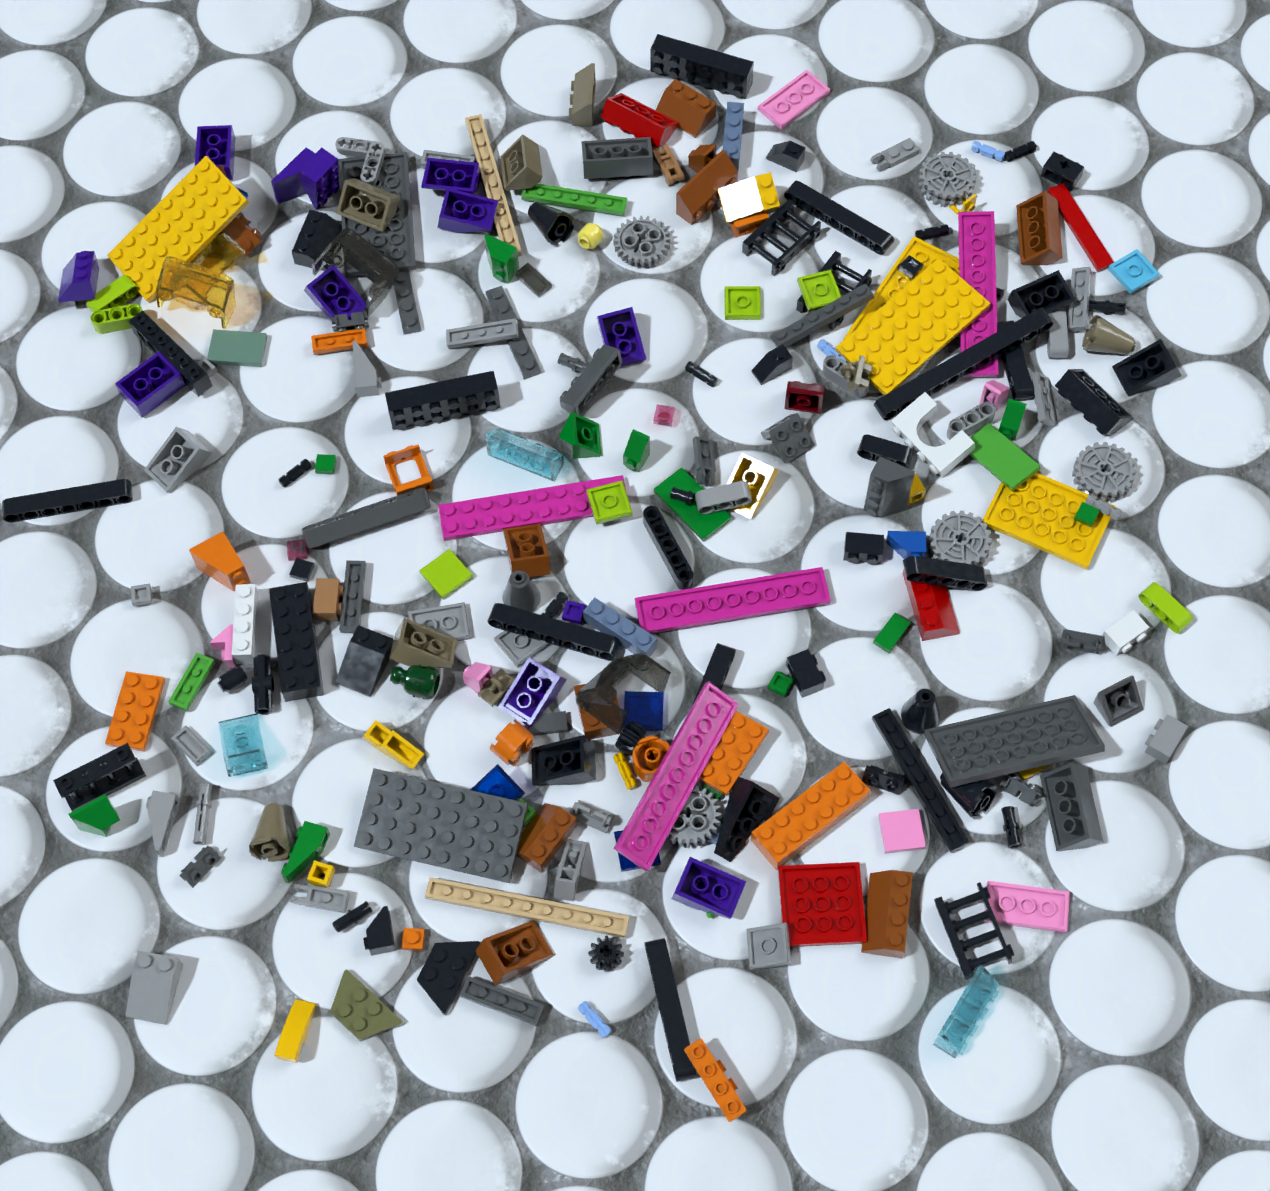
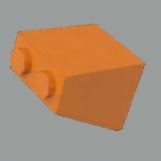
M223 531L189 549L197 569L235 592L236 585L251 583L245 566Z

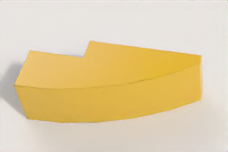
M377 720L373 722L362 737L373 747L413 770L424 755L423 752L395 731H390Z
M295 999L274 1054L277 1059L298 1063L302 1045H305L315 1011V1003Z

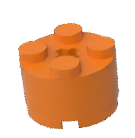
M515 719L513 724L510 722L497 735L495 739L498 742L496 745L491 744L489 749L504 763L514 767L521 759L519 757L523 751L528 752L534 745V735Z
M645 737L637 743L633 750V769L644 782H651L670 747L666 741L659 739V737Z

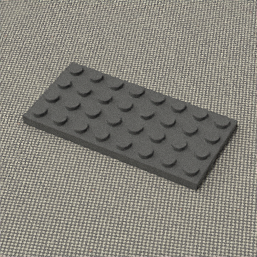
M407 152L385 154L377 183L374 185L400 196L396 213L384 232L341 216L346 277L416 270ZM365 158L338 159L340 197L345 180L355 178L361 181L360 175ZM371 162V163H369L368 166L374 167V166H376L378 163H376V162Z
M1075 695L924 730L925 738L950 788L1105 751L1104 743Z
M373 768L354 847L510 884L529 804Z

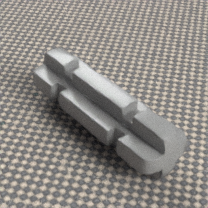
M1089 495L1086 500V504L1094 506L1107 516L1111 515V518L1118 520L1122 514V510L1114 509L1111 504L1101 499L1097 500V497Z

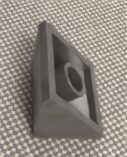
M1133 675L1099 691L1093 702L1110 727L1144 710Z

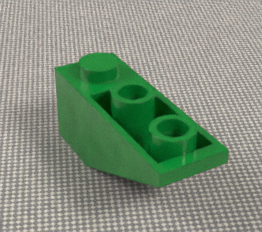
M304 821L303 826L298 828L297 841L295 845L291 846L289 861L283 865L281 872L286 883L293 881L323 853L330 836L327 827Z

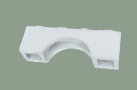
M255 584L236 585L232 657L236 664H253V657H256L254 622L255 614L258 611L259 593Z

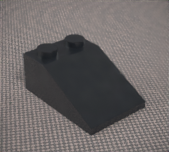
M1161 339L1112 366L1127 396L1166 385L1182 376Z
M358 625L348 644L335 683L371 697L390 660L393 638Z
M584 735L531 748L533 786L581 784L596 780L595 743Z

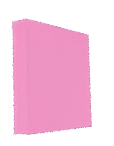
M919 809L879 813L885 853L925 849Z

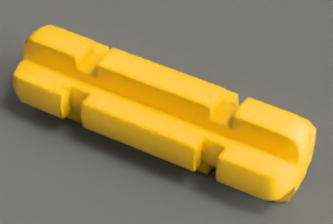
M620 752L614 755V761L618 766L617 768L623 781H625L626 788L631 790L637 787V782L633 778L632 771L625 760L624 754Z

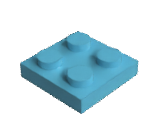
M1138 249L1112 263L1108 268L1130 294L1154 281L1160 274Z

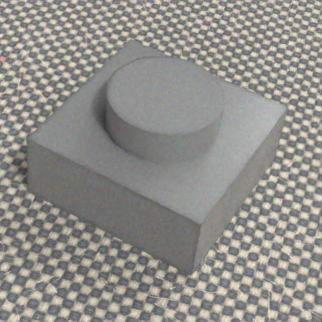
M206 358L197 363L208 374L209 378L217 372L216 367Z
M150 583L131 586V599L134 607L153 604Z

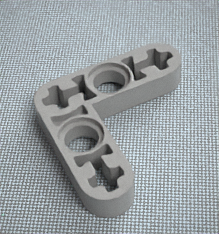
M348 137L338 138L335 146L339 154L365 158L360 178L362 182L374 186L377 183L385 156L384 145L377 141ZM358 146H364V147H365V148H364L363 150H361V151L356 150V148H357ZM371 162H376V163H378V164H377L376 166H374V167L368 166L369 163H371Z

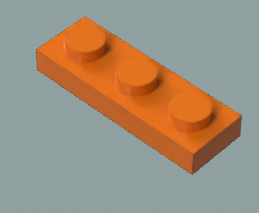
M365 328L311 336L314 355L353 349L352 341H356L361 348L368 347Z

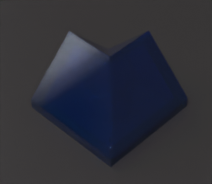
M498 764L470 789L519 801L525 794Z

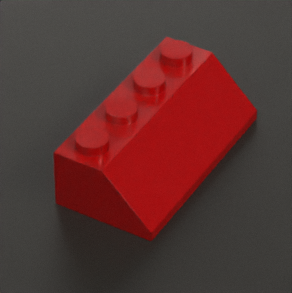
M623 93L607 98L600 116L605 119L606 123L620 127L621 131L634 134L635 138L650 137L651 146L660 147L666 144L679 125V122Z
M903 570V577L921 640L926 641L960 634L947 587L907 581L905 570Z

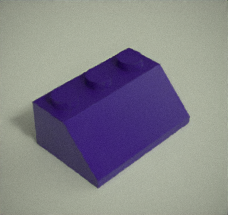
M427 158L421 187L444 191L447 188L474 194L478 190L481 176L479 163Z
M95 251L77 252L64 267L58 297L59 303L95 299L99 274Z

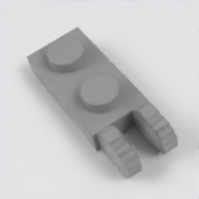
M908 138L873 155L870 161L873 164L880 162L876 169L881 172L917 155L919 148L911 138Z
M294 884L293 890L307 893L306 898L292 896L290 902L305 905L306 907L346 913L350 892L314 885Z

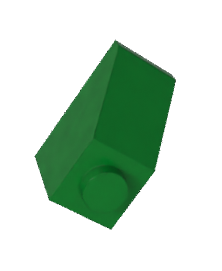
M1010 398L1007 402L999 432L1008 439L1015 441L1027 404Z
M633 429L623 454V465L630 470L640 472L650 455V436Z

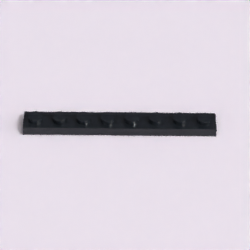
M888 708L873 715L872 720L950 853L969 845L968 838L891 709Z

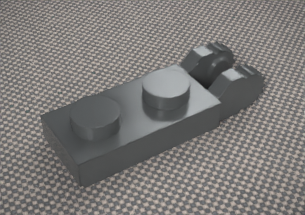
M695 436L693 438L697 483L702 485L706 479L707 485L712 487L716 481L712 439Z

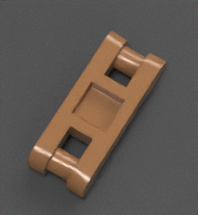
M664 145L658 150H652L653 159L659 166L668 186L674 184L675 181L681 182L685 180L684 174L668 145Z

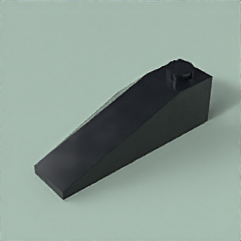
M738 777L729 795L714 853L731 862L746 845V840L751 836V832L758 828L764 820L767 821L771 817L780 798L753 781Z

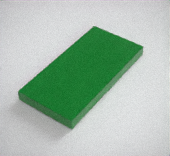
M682 467L654 488V493L703 542L731 520V516L725 510L710 514H699L696 498L693 504L689 505L670 498L673 487L688 492L691 490L694 494L704 490Z

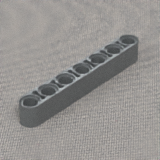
M419 488L310 524L302 528V533L307 547L313 548L427 510L431 507L426 488Z

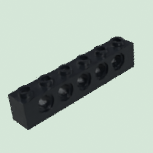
M143 310L128 321L134 334L154 354L159 351L181 373L185 384L198 397L213 386L208 374Z

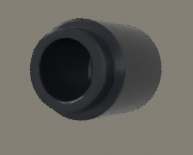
M240 666L237 668L233 667L218 677L219 682L217 684L223 692L231 693L245 684L248 677Z

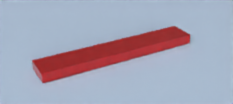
M1064 183L1049 188L1047 192L1058 200V211L1096 271L1100 272L1108 269L1109 265L1114 263Z

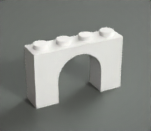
M924 392L891 420L892 430L898 437L901 435L905 439L904 443L908 447L914 448L917 451V457L922 462L926 461L930 465L928 467L933 474L936 475L938 473L942 478L976 449L975 443L961 430L944 445L933 447L924 444L918 437L919 430L927 420L939 411L937 404Z

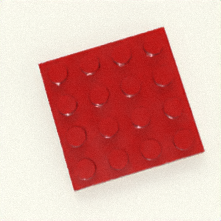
M860 862L778 866L782 923L788 924L790 947L863 944L867 942Z

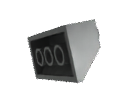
M650 137L581 141L584 179L653 175V154Z
M603 345L601 349L598 348L594 352L593 359L590 363L587 362L583 366L580 376H576L573 379L570 389L564 391L560 396L559 402L564 410L582 416L622 364L620 350Z
M880 456L870 474L864 511L871 516L880 518L905 511L915 471Z
M1071 762L1040 775L1056 851L1083 849L1104 842L1087 767Z

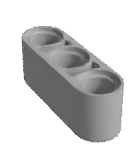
M1053 311L1048 313L1054 324L1046 331L1048 358H1067L1069 345L1066 311Z
M834 355L825 357L822 369L823 375L847 391L849 380L844 379V375L841 374V367L848 363ZM862 375L861 378L868 380L870 384L869 378ZM869 384L864 392L855 389L851 394L858 398L865 397L868 394Z
M983 402L952 419L948 425L947 438L951 440L961 430L969 436L982 429L988 423L991 424L996 411L994 404Z
M738 481L701 490L695 494L699 514L723 511L747 505L752 501L749 485L746 481Z

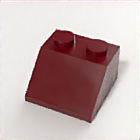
M788 381L784 409L821 414L824 386L816 383L807 384L799 381Z

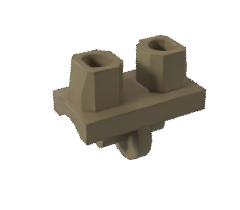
M861 355L858 361L854 363L848 362L847 365L841 367V374L845 376L844 379L849 380L847 391L851 393L855 389L864 392L869 384V381L861 378V376L868 377L871 373L872 365L866 363V357Z
M500 669L480 690L478 696L494 707L509 690L515 679Z

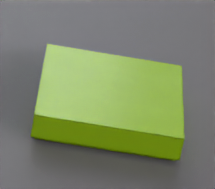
M831 270L797 278V283L808 312L818 310L841 297Z
M725 286V320H761L760 286Z
M623 481L586 490L596 525L633 515Z
M450 549L419 570L420 574L442 599L473 578L470 571Z

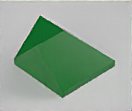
M574 412L570 413L559 438L572 445L573 459L602 456L599 423Z
M106 794L69 813L70 818L80 831L107 837L111 825L120 821L115 807Z

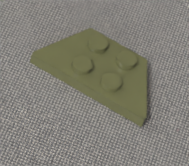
M347 969L344 971L330 1013L360 1042L369 1039L373 1035L385 1033L386 1030L401 1027L404 1024Z

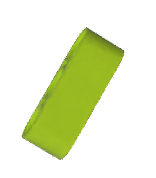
M123 275L97 292L95 299H88L86 306L92 312L122 306L138 294L137 288L139 289V287L128 275Z
M129 304L95 311L91 314L90 319L95 331L105 334L131 329L128 321L143 309L139 304Z
M1152 582L1138 595L1140 601L1175 633H1180L1193 621L1191 613L1156 582Z

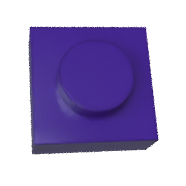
M567 600L562 620L581 625L586 605Z

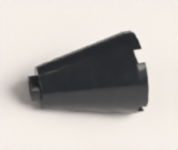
M540 202L533 203L528 209V216L551 245H559L560 241L565 242L572 234L574 229L572 220L574 218L569 213Z
M921 689L904 703L901 709V718L904 726L909 731L923 734L924 730L937 727L940 721V710L935 694L931 690Z
M943 772L940 776L941 785L964 811L975 820L981 817L979 813L982 810L986 812L996 797L997 793L994 789H997V786L988 781L980 780L950 788Z

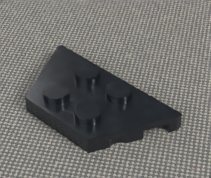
M465 941L434 944L417 978V982L443 1015H447L477 954L475 950L481 942Z

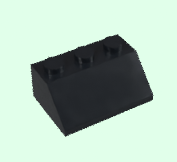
M309 210L292 249L294 263L317 270H327L331 266L342 240V225L326 213Z
M1059 270L1012 290L1007 299L1014 313L1021 318L1039 308H1044L1048 314L1076 301Z

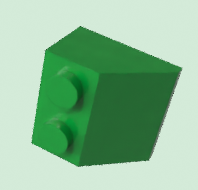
M485 234L486 255L493 277L498 281H504L509 284L519 269L517 247Z

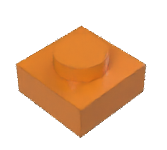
M404 928L402 950L423 951L425 929Z

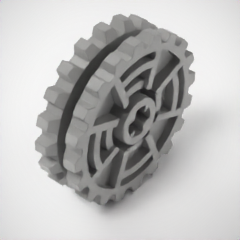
M941 152L940 155L935 153L932 158H926V163H922V169H920V176L918 177V188L921 189L922 195H926V200H932L933 204L940 203L942 207H945L946 204L953 206L954 203L960 205L962 200L966 201L968 196L972 195L975 187L974 183L976 182V170H972L973 164H969L967 158L963 159L960 154L954 155L953 152H949V154Z
M1096 442L1093 447L1090 445L1086 446V451H1080L1072 472V476L1076 477L1073 482L1078 484L1077 490L1093 495L1103 501L1109 500L1110 503L1114 502L1115 498L1120 500L1123 498V494L1127 495L1129 493V488L1132 487L1135 480L1134 475L1136 474V468H1133L1135 462L1130 460V453L1126 454L1123 447L1117 448V444L1108 445L1107 442H1103V445Z
M962 510L959 513L951 511L950 515L943 514L942 520L937 519L935 521L936 525L932 526L928 545L931 546L929 552L934 554L933 559L972 565L984 564L992 544V539L989 538L991 531L986 530L988 526L986 522L982 523L979 516L975 518L973 513L965 514Z

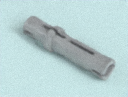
M210 784L199 785V797L195 805L197 807L193 839V844L196 845L206 844L209 809L212 808L210 799L213 786Z

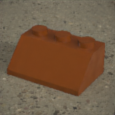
M674 79L665 89L656 111L679 122V129L697 138L716 117V103Z
M544 803L522 832L516 856L542 873L577 827V818L559 806Z

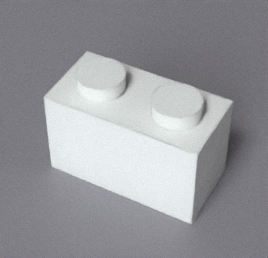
M1133 610L1106 629L1102 635V641L1117 656L1121 652L1126 653L1132 648V644L1136 641L1138 643L1142 642L1147 637L1146 633L1149 626Z

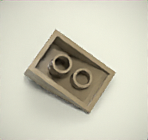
M404 618L395 633L389 659L406 666H419L420 664L421 667L451 668L454 661L457 639Z

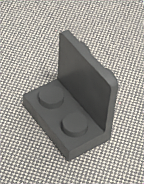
M798 413L790 414L760 432L763 439H771L784 463H788L815 446Z

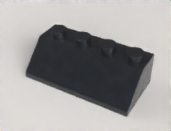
M1068 369L1055 384L1058 393L1070 400L1071 406L1078 411L1080 410L1084 414L1083 417L1088 422L1093 423L1097 427L1096 430L1102 435H1113L1133 419L1083 369Z

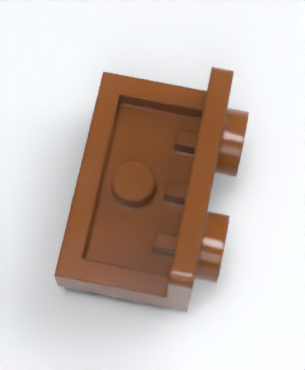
M237 215L222 232L247 256L262 241V235L256 228L252 229L248 225L249 221L243 215Z

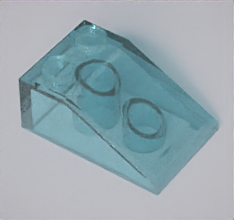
M258 714L218 722L228 777L268 768Z

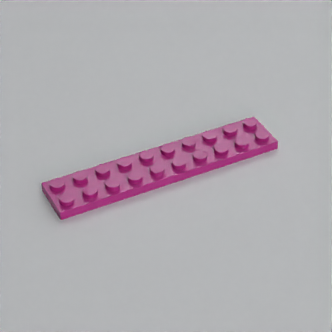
M994 211L958 212L959 276L991 303L986 311L960 333L961 352L997 332ZM998 359L966 377H998Z
M623 475L440 504L438 507L443 539L447 541L503 532V529L534 524L546 525L594 517L586 490L618 481H623L624 484Z
M823 567L635 598L639 626L650 634L827 605L831 602Z
M706 682L613 848L644 871H649L739 703L710 682Z

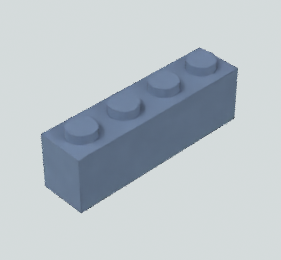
M727 102L723 150L737 171H739L744 103Z
M594 597L583 611L586 623L601 633L617 637L622 647L643 661L647 662L657 649V638L597 598Z

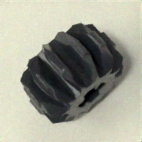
M630 721L617 738L615 747L623 754L631 756L637 743L645 738V728L639 723Z
M606 935L605 941L598 937V944L591 943L593 950H590L588 954L592 957L590 963H597V970L604 966V972H607L609 966L612 970L616 969L614 963L621 965L622 960L620 958L624 956V952L620 951L622 945L616 944V938L609 941V937ZM604 951L609 952L608 957H604Z

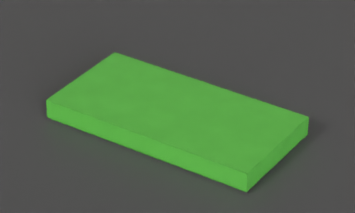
M990 423L970 437L975 443L976 449L969 455L1012 492L1040 470L1038 463Z

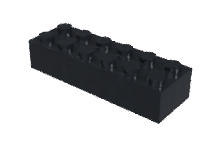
M657 34L651 46L650 71L656 74L744 99L747 98L753 84L754 61Z
M494 371L385 393L393 430H403L406 427L422 426L425 423L440 422L450 418L456 419L464 415H475L479 412L494 411L501 408Z
M303 582L269 588L281 691L285 702L323 696L324 689L311 592L308 583Z

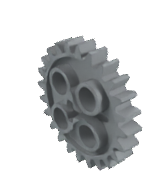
M641 215L639 220L634 216L633 221L626 219V224L621 223V228H617V233H614L613 242L615 252H617L618 257L622 256L623 262L628 260V265L633 262L635 267L641 264L642 268H644L646 263L651 267V262L658 264V259L664 260V255L667 256L668 250H670L671 238L667 227H662V222L656 223V218L650 221L649 216L643 219Z
M697 785L688 797L666 840L671 838V844L678 841L679 847L686 843L687 848L690 847L691 843L698 847V841L705 844L706 837L712 840L711 832L717 834L716 827L721 826L719 820L722 819V815L719 813L721 807L718 806V800L713 799V793L707 795L706 788L700 792ZM697 805H703V806H704V807L701 808V809H696V808H695ZM677 823L683 824L680 828L674 827ZM697 823L703 824L700 828L694 827Z

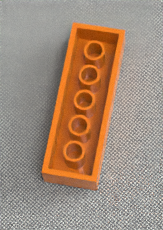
M844 761L752 831L751 841L777 870L778 866H783L866 802L871 791Z

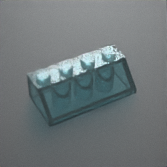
M495 429L485 436L488 456L555 482L564 465V457L559 451L547 449L539 443L534 444L524 437L511 435L506 430Z
M979 965L933 1044L953 1058H956L958 1053L961 1055L964 1053L968 1046L965 1042L968 1036L973 1038L979 1027L975 1025L979 1018L984 1019L989 1011L986 1008L988 1002H994L999 994V991L996 990L999 983L982 965Z

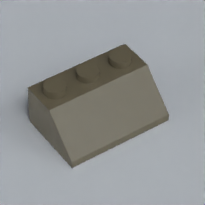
M591 63L575 73V80L571 81V91L574 92L570 94V105H572V108H569V119H572V126H593L596 90L595 63Z
M522 134L500 156L503 184L506 191L532 188L543 177L539 145Z
M355 178L344 181L336 214L384 232L396 213L400 196Z

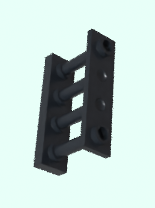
M788 199L743 241L742 253L748 256L751 252H757L772 264L771 274L775 276L778 272L783 271L786 264L808 243L818 238L821 233V222L818 220L813 226L805 222L794 213V202ZM791 219L807 232L800 237L783 225V222ZM775 230H779L795 243L788 248L771 234ZM763 241H768L782 251L783 254L777 259L759 245Z
M836 250L819 271L831 270L834 273V271L839 270L859 281L855 288L834 277L838 288L847 293L863 284L869 287L872 282V270L868 269L863 276L846 267L841 262V253ZM801 295L797 300L796 310L803 313L807 306ZM844 316L831 322L830 329L833 330L836 325L839 326Z
M126 743L53 781L61 798L65 797L71 811H74L104 794L108 796L146 777V774L137 757L135 758L129 744Z
M981 882L977 883L979 892L955 901L944 902L942 896L934 899L965 980L973 978L972 971L976 967L1006 957L1008 964H1011L1012 956H1015L1011 945H1006L988 901L991 898L987 887H982ZM982 899L986 911L957 922L956 920L951 921L949 914L952 913V910ZM990 918L994 930L965 941L963 939L959 940L957 932H960V929ZM998 938L1002 949L973 960L966 958L964 952L968 948Z

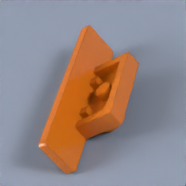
M700 1038L684 1049L685 1053L728 1122H732L746 1113L745 1106L735 1092L738 1087L732 1078H726L723 1073L726 1071V1068L720 1059L718 1061L714 1059L703 1039Z

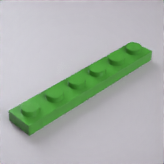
M535 184L532 188L523 189L521 195L522 200L621 216H624L628 202L626 197L544 184Z

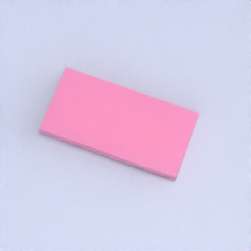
M805 70L758 105V111L782 130L830 93V88L811 72Z
M987 881L986 887L991 897L988 901L998 924L1062 933L1067 932L1069 891ZM990 918L984 920V922L991 923Z

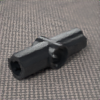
M261 654L253 657L254 677H252V691L254 694L255 713L267 715L273 709L272 692H274V680L271 675V657Z

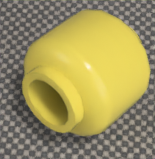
M587 223L578 233V242L584 249L596 248L604 238L602 228L594 223Z

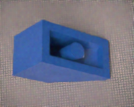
M887 532L886 543L902 558L926 556V532Z

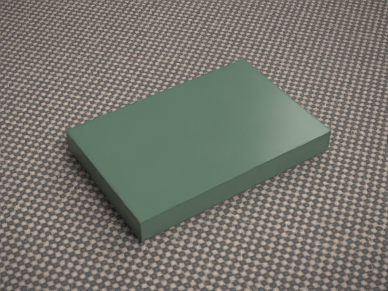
M213 329L207 360L212 364L262 367L267 333Z

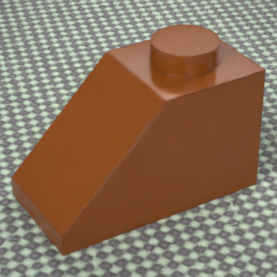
M700 145L696 150H692L688 156V167L698 173L716 156V145Z

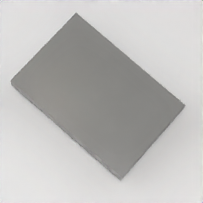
M465 602L408 611V617L411 621L455 638L457 641L471 639Z

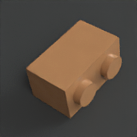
M316 578L313 604L315 621H338L342 608L340 599L343 597L344 589L339 579Z

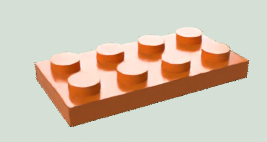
M126 671L105 741L107 746L120 747L128 743L131 750L145 752L164 687V677Z
M735 711L698 780L728 797L738 777H741L767 737L769 729Z

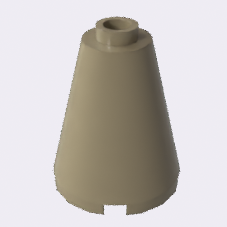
M1093 316L1089 322L1092 326L1085 331L1083 337V350L1124 355L1134 351L1136 346L1134 337L1102 317Z
M271 803L263 809L249 845V852L256 859L261 860L264 857L268 858L269 862L281 861L286 859L288 853H290L285 813L283 807L279 804Z

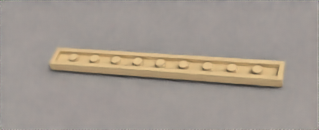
M482 114L465 117L476 161L479 163L486 196L498 201L494 223L499 240L517 247L518 256H521L522 251Z
M431 877L429 878L425 893V899L622 938L626 937L629 916Z

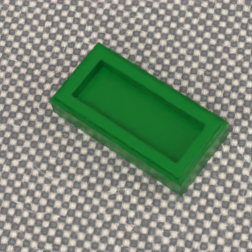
M894 613L874 639L873 644L890 653L910 627L911 622Z

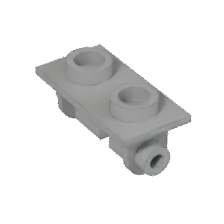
M581 800L574 803L571 814L577 818V821L604 833H607L615 815Z

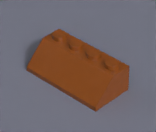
M724 150L718 153L676 193V214L691 225L699 221L707 210H711L720 199L717 189L738 182V171Z
M1043 191L1016 205L1021 264L1050 265L1062 259L1058 200L1048 192Z
M887 870L870 873L865 913L867 942L862 944L861 953L903 958L908 926L912 872Z

